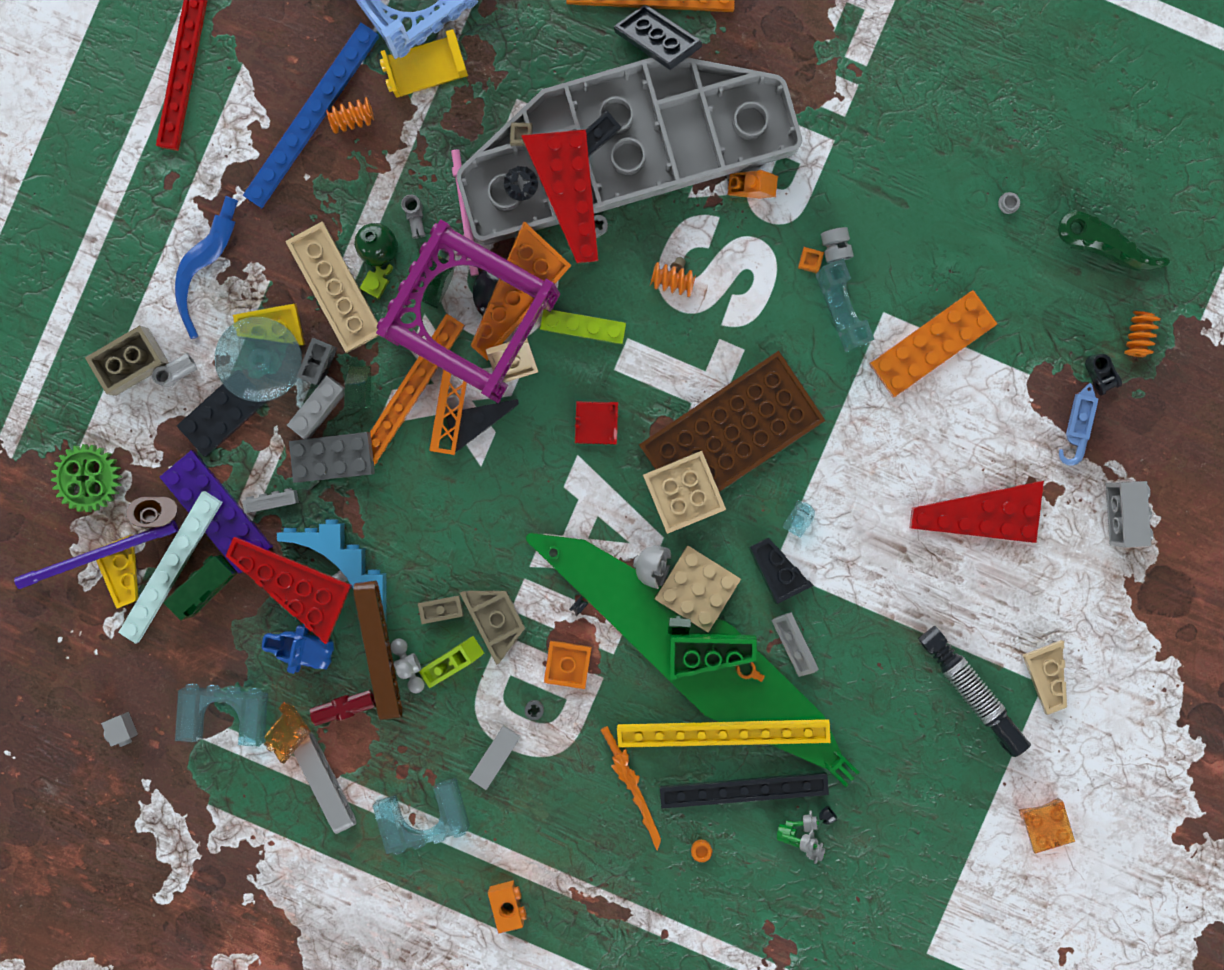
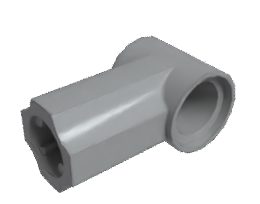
M186 353L165 366L155 368L152 373V379L158 385L171 387L176 381L197 370V367L190 355ZM167 372L168 379L165 382H162L161 375L162 373Z

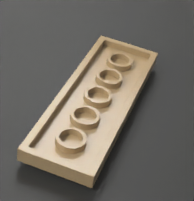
M320 222L285 241L344 351L348 353L380 336L376 334L378 322L324 222Z

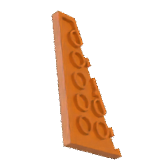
M523 222L507 260L545 281V279H548L555 284L570 268L571 264L526 222ZM499 279L470 346L488 361L486 349L504 343L522 322L535 298Z

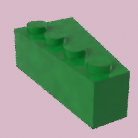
M671 633L670 680L696 675L701 672H710L728 666L732 667L755 662L757 659L756 635Z

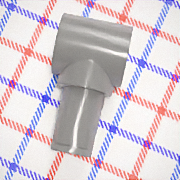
M412 194L406 195L402 199L401 206L405 211L406 219L410 222L412 238L425 237L426 234L422 223L423 205L417 196ZM410 202H417L415 210H408Z

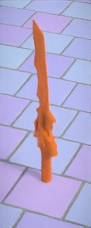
M608 726L600 731L614 755L612 757L614 764L611 767L619 775L618 778L627 785V789L632 791L634 795L632 800L639 807L643 816L642 822L648 829L654 846L658 850L661 837L637 785L640 776H636L635 771L629 768L627 749L625 748L621 752Z

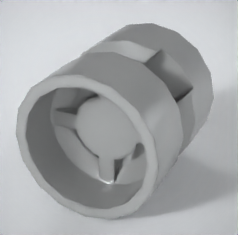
M847 227L828 230L820 234L823 246L827 247L824 252L827 263L841 262L854 257L852 245L848 244L850 236Z

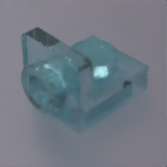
M797 500L794 509L784 522L783 528L801 538L813 521L815 510L810 504Z

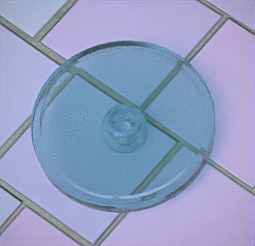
M264 317L245 318L231 325L220 337L215 350L216 371L223 385L237 397L253 402L272 401L286 394L298 380L297 374L302 364L301 348L292 332L281 323Z

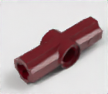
M370 689L351 696L349 694L331 700V702L310 708L311 721L317 726L336 719L337 721L354 716L355 713L376 707L374 694Z

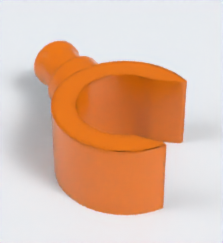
M750 662L751 672L747 675H743L740 672L739 665L736 666V672L741 678H754L762 682L765 677L756 670L753 662Z

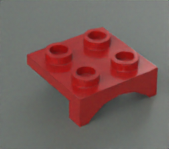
M576 401L575 443L617 445L618 402Z

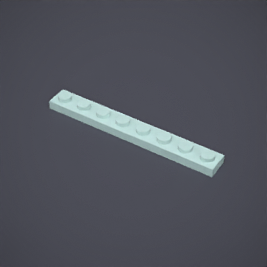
M206 491L201 492L118 633L135 644L140 642L223 502Z

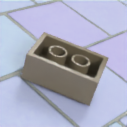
M140 325L85 357L105 393L113 396L119 395L151 376L155 368L169 363L149 328Z

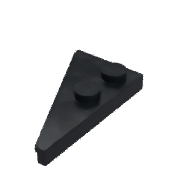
M519 400L463 409L455 452H458L470 441H473L478 435L495 424L500 418L519 405ZM454 411L453 413L457 417L458 411ZM452 414L447 416L449 430L456 424ZM454 430L450 432L452 437L454 436Z

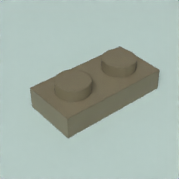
M460 595L418 603L422 624L464 616Z

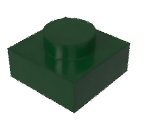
M682 616L669 619L668 634H689L691 619H686Z

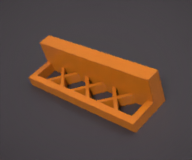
M443 369L429 451L455 455L467 383L463 381L462 385L454 389L450 383L451 373ZM450 386L453 391L448 394ZM459 389H461V395H460V396H459V394L457 393V391H458ZM455 393L460 401L459 405L451 410L447 405V398ZM446 407L449 410L447 414H445ZM458 409V413H457V417H456L453 412ZM452 414L456 424L448 431L443 425L445 417ZM442 427L446 431L443 435H441ZM454 430V436L452 437L450 432ZM447 434L453 441L451 450L439 448L440 439Z

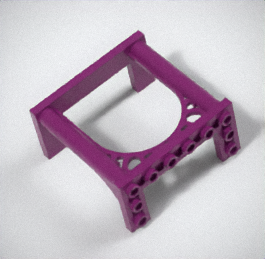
M440 219L439 223H435L430 231L431 237L428 242L421 246L418 260L411 264L409 268L410 274L407 279L400 283L398 287L399 293L395 299L390 301L385 318H381L378 322L376 334L397 346L400 344L479 389L482 391L481 394L499 403L509 386L503 381L505 375L542 310L545 309L551 312L560 296V292L554 282L545 279V281L454 231L448 223ZM440 250L449 255V261L446 264H442L438 259ZM454 251L458 252L456 255L462 256L460 260H455ZM434 261L437 267L434 271H431L429 268L433 266ZM462 265L478 267L535 298L492 374L438 344L429 335L423 324L421 303L424 292L429 283L446 269ZM421 282H424L423 287H419ZM412 299L416 301L413 308L408 307L412 303ZM405 313H415L416 319L412 323L405 324L402 322L401 318ZM417 325L420 327V331L418 334L413 329Z

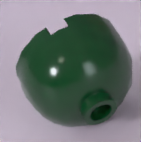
M381 223L366 224L358 230L355 236L354 246L357 255L364 263L370 266H382L388 260L391 261L397 253V239L395 234L386 225Z

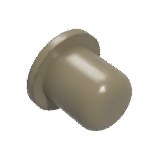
M677 257L675 262L671 263L670 268L675 266L676 273H678L681 268H684L685 259Z

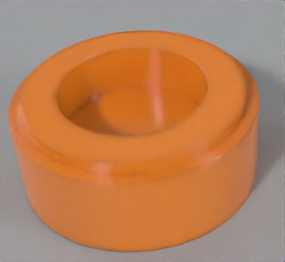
M706 840L695 841L691 847L692 857L698 862L708 861L712 856L710 843Z

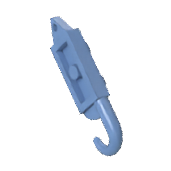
M1091 383L1087 384L1079 394H1075L1067 427V440L1072 445L1077 446L1075 457L1067 459L1064 456L1063 449L1059 450L1060 460L1068 466L1077 465L1082 461L1087 441L1090 438L1098 398L1095 397Z

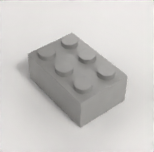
M1147 481L1105 483L1110 546L1125 548L1151 546V541L1153 540V531L1150 528L1152 511L1148 502L1150 487L1147 485Z

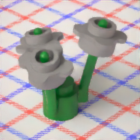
M810 810V815H803V821L793 822L786 820V824H780L777 840L800 848L816 864L818 860L822 861L823 857L826 856L824 854L826 849L822 848L823 843L818 844V840L814 837V830L818 829L819 822L817 817H813L812 810ZM804 826V831L810 833L809 835L804 834L801 839L796 838L797 829H793V827Z

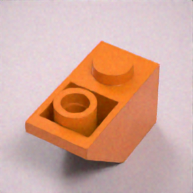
M764 170L729 174L727 195L758 199L776 197L778 176Z

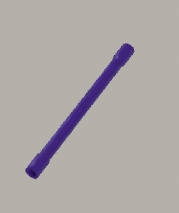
M172 520L165 526L154 527L43 569L15 577V585L18 589H22L38 583L40 580L150 540L178 532L177 523Z

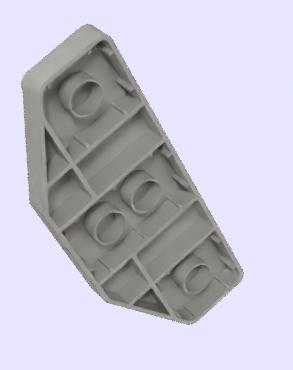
M648 58L542 89L460 167L457 173V182L475 239L482 245H489L518 236L523 222H526L534 231L559 224L526 146L510 145L511 123H532L533 134L585 130L606 111L613 116L622 129L589 157L594 214L793 156L802 144V135L787 83L781 76L693 58H686L676 67L669 70L653 58ZM517 166H527L534 171L538 179V188L530 199L517 201L506 193L504 189V176L509 172V169ZM519 175L518 182H515V185H518L522 192L523 184L527 183V181H523Z

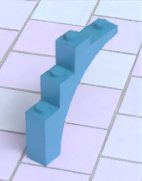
M337 519L326 520V524H319V532H317V528H305V532H297V528H284V532L277 533V541L296 543L324 555L341 570L352 585V588H354V583L376 580L379 585L385 621L387 623L386 573H380L378 569L368 570V573H366L365 548H359L358 544L347 545V548H345V523H338Z

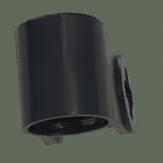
M1096 354L1087 358L1085 367L1099 395L1103 396L1106 394V391L1122 386V380L1108 355ZM1097 359L1101 361L1100 369L1095 364Z

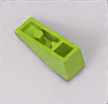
M474 636L423 667L419 673L427 686L431 688L473 663L484 654V651Z

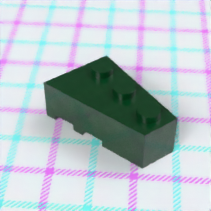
M211 555L203 562L204 566L193 572L188 577V580L163 602L180 621L194 617L238 573L222 555L214 557Z

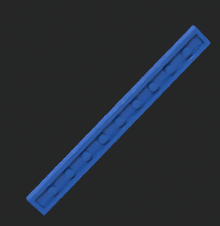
M363 23L358 25L244 192L243 196L261 209L264 207L327 115L326 110L329 111L378 40L379 35Z

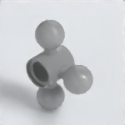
M395 639L391 643V651L400 657L399 660L394 661L396 673L401 679H410L408 681V689L412 693H420L424 689L425 684L422 678L415 675L416 672L421 671L419 660L414 653L407 656L408 646L405 640Z

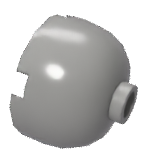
M654 545L646 547L640 555L635 557L633 566L636 568L638 579L643 584L659 589L658 585L662 586L670 568V565L666 566L667 558L671 559L670 549Z

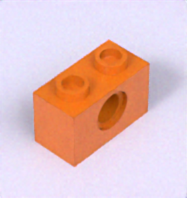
M514 880L490 886L488 896L498 934L523 928L524 920L527 919L524 906H520L521 892L519 886L515 887ZM510 903L514 908L507 910L503 907V904Z

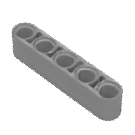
M309 733L291 742L292 751L333 832L338 834L356 825L355 815L315 736Z

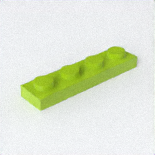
M543 309L540 330L623 344L626 323L555 310L549 312Z

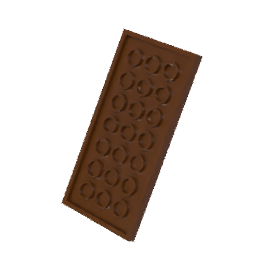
M777 351L640 443L639 446L655 470L702 451L720 492L826 420L781 353Z

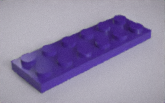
M194 450L187 453L160 476V479L188 513L203 491L223 502L205 533L225 557L233 537H238L267 550L273 547ZM226 557L239 574L243 572Z

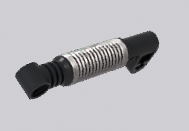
M933 626L918 638L921 645L930 655L934 654L933 658L938 659L937 663L941 662L940 666L943 675L948 680H951L950 683H953L956 690L958 689L957 692L965 699L967 705H970L972 711H975L977 717H980V721L985 726L990 727L998 736L997 741L1002 748L1012 757H1017L1029 749L1031 743L1013 723L1011 718L1008 717L1004 705L1000 701L997 702L998 698H995V695L991 696L993 692H990V689H987L988 686L982 683L983 680L977 677L978 674L972 671L971 665L966 666L968 661L962 655L953 653L955 650L950 649V644L946 645L948 641L936 626Z

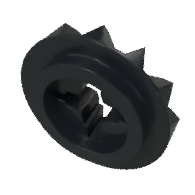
M517 166L509 169V172L504 176V189L514 200H528L537 191V176L527 166ZM519 175L523 181H527V183L523 184L522 192L519 186L515 185V182H518Z

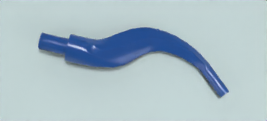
M225 196L220 215L214 216L209 234L184 255L176 273V303L190 339L197 338L198 334L187 307L189 285L195 273L216 261L228 244L236 223L232 219L238 200Z

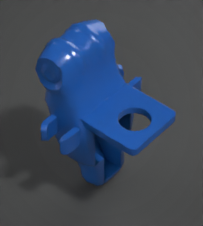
M302 624L297 626L296 631L265 634L262 640V650L271 652L277 659L288 663L287 671L294 674L300 671L301 665L314 669H327L332 661L331 655L334 651V643L332 639H329L328 643L324 644L319 637L309 635V630Z

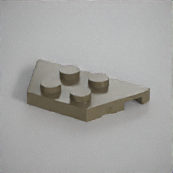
M460 592L496 665L499 664L525 629L508 592Z

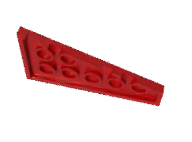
M586 129L521 135L576 263L597 262L598 252Z
M1044 481L912 507L909 528L1037 543Z
M233 537L226 557L241 571L250 576L258 586L267 591L291 615L301 621L308 630L318 636L324 644H327L352 585L243 539Z

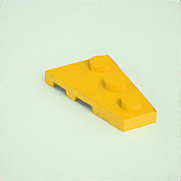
M296 303L233 315L237 336L305 345Z
M133 534L128 535V536H126V537H124V538H121V539H119V540H122V539L128 538V537H130V536H133ZM135 547L96 560L116 609L138 600Z

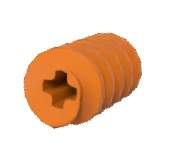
M365 97L363 105L358 99L356 100V107L350 101L348 102V109L343 104H340V111L335 106H332V113L326 110L331 129L335 134L339 133V127L345 132L347 131V125L353 130L355 129V122L361 128L363 127V120L368 126L371 125V118L374 121L373 111L367 97Z
M656 262L650 285L654 282V288L658 289L660 284H662L663 291H666L670 286L671 293H674L678 288L679 295H682L687 290V297H690L695 277H693L692 270H689L685 275L684 268H681L676 273L675 266L668 271L667 264L660 269L659 262Z
M1133 311V314L1136 316L1131 318V322L1135 325H1131L1129 329L1134 333L1128 334V339L1132 341L1126 343V346L1130 349L1125 350L1124 353L1134 357H1146V355L1153 354L1154 352L1148 349V346L1155 345L1154 342L1150 341V338L1157 337L1151 331L1159 329V326L1153 324V322L1160 321L1161 318L1149 312Z

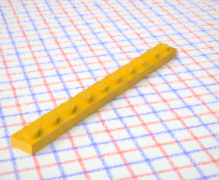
M787 720L618 724V747L830 743V721Z

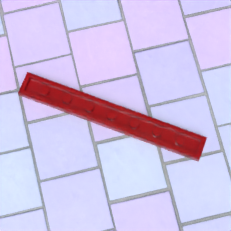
M183 0L156 146L159 148L179 151L208 0Z

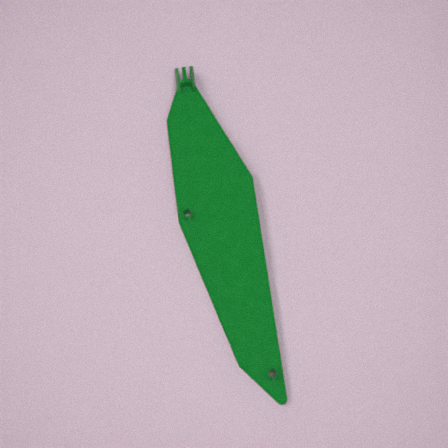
M529 533L526 536V541L706 717L718 722L826 720L824 715L758 650L757 659L753 663L756 670L765 676L762 682L754 678H741L736 672V666H728L710 672L706 671L670 680L671 634H668V623L670 618L680 615L654 599L662 586L658 585L659 589L643 584L636 575V569L586 540ZM556 549L558 552L557 556L551 557L550 550ZM720 618L716 619L708 633L691 623L689 634L741 635L732 625ZM750 663L739 665L740 672L743 675L751 672ZM831 730L830 743L770 744L827 769L845 787L849 784L836 772L837 769L850 781H853L855 778L842 766L843 762L856 775L860 773L841 754Z

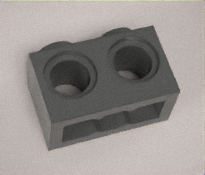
M312 338L297 377L319 385L328 373L337 348Z

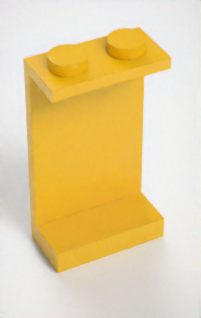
M454 29L445 31L446 38L410 48V52L402 58L394 59L392 54L387 55L385 50L381 51L383 59H380V64L383 72L387 71L389 79H386L389 92L393 91L396 98L468 76Z

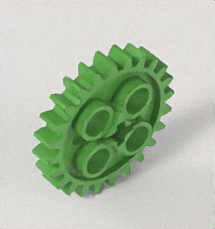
M82 444L81 448L80 446H73V450L66 449L67 456L59 455L62 462L54 463L59 468L58 470L51 471L57 475L56 478L51 479V481L57 482V485L52 489L60 491L56 497H64L62 504L70 502L69 509L76 508L78 512L85 509V512H92L93 508L94 511H99L100 506H108L106 500L109 502L114 501V498L111 496L112 494H119L115 487L122 486V484L117 482V479L122 478V475H117L116 472L121 467H114L117 459H109L112 453L107 452L104 454L105 448L97 449V445H90L89 447L88 444ZM96 462H98L100 466L98 472H95L94 470V464ZM75 463H77L79 467L77 473L73 471V466ZM85 476H89V480L85 481ZM97 483H99L101 487L99 493L95 491V485ZM76 484H78L80 488L78 494H76L74 491V487Z

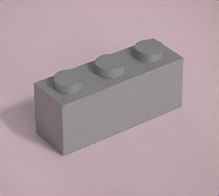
M326 376L287 426L303 439H310L348 390L332 377Z

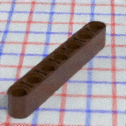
M374 580L354 583V597L378 717L380 720L401 718L402 703L378 582Z

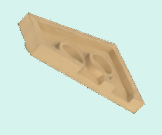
M1063 640L1022 655L1046 715L1067 708Z

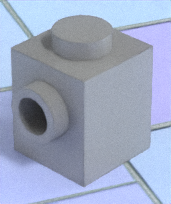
M129 712L101 723L104 729V737L110 743V746L119 744L122 747L131 743V738L138 735Z

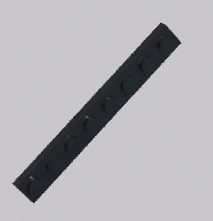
M826 772L659 786L661 809L829 795Z

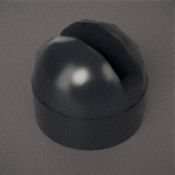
M829 806L824 807L819 813V819L823 820L822 823L830 825L838 819Z

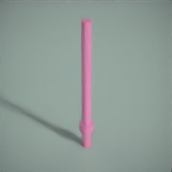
M452 150L454 166L452 167V173L456 179L464 236L474 241L457 182V173L462 166L460 150ZM469 266L471 276L479 275L478 267Z

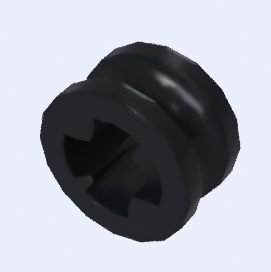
M580 596L569 610L574 611L577 617L589 602L583 601V597Z

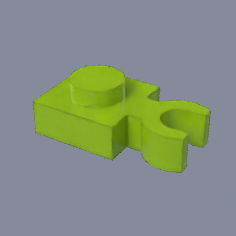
M390 264L385 270H382L381 266H375V273L369 270L360 289L380 299L389 283L384 277L393 270V266Z

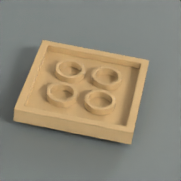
M702 451L643 475L667 534L726 510Z
M687 546L654 599L680 616L691 619V623L708 633L741 579L690 546Z

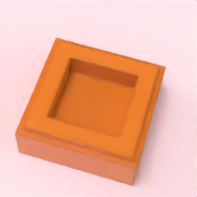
M804 247L798 268L818 274L824 252Z

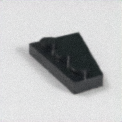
M769 538L748 547L775 604H779L814 586Z

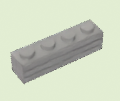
M289 488L285 489L282 493L274 491L271 492L272 495L265 493L260 494L257 498H254V496L246 497V500L242 501L244 513L299 503L297 491Z

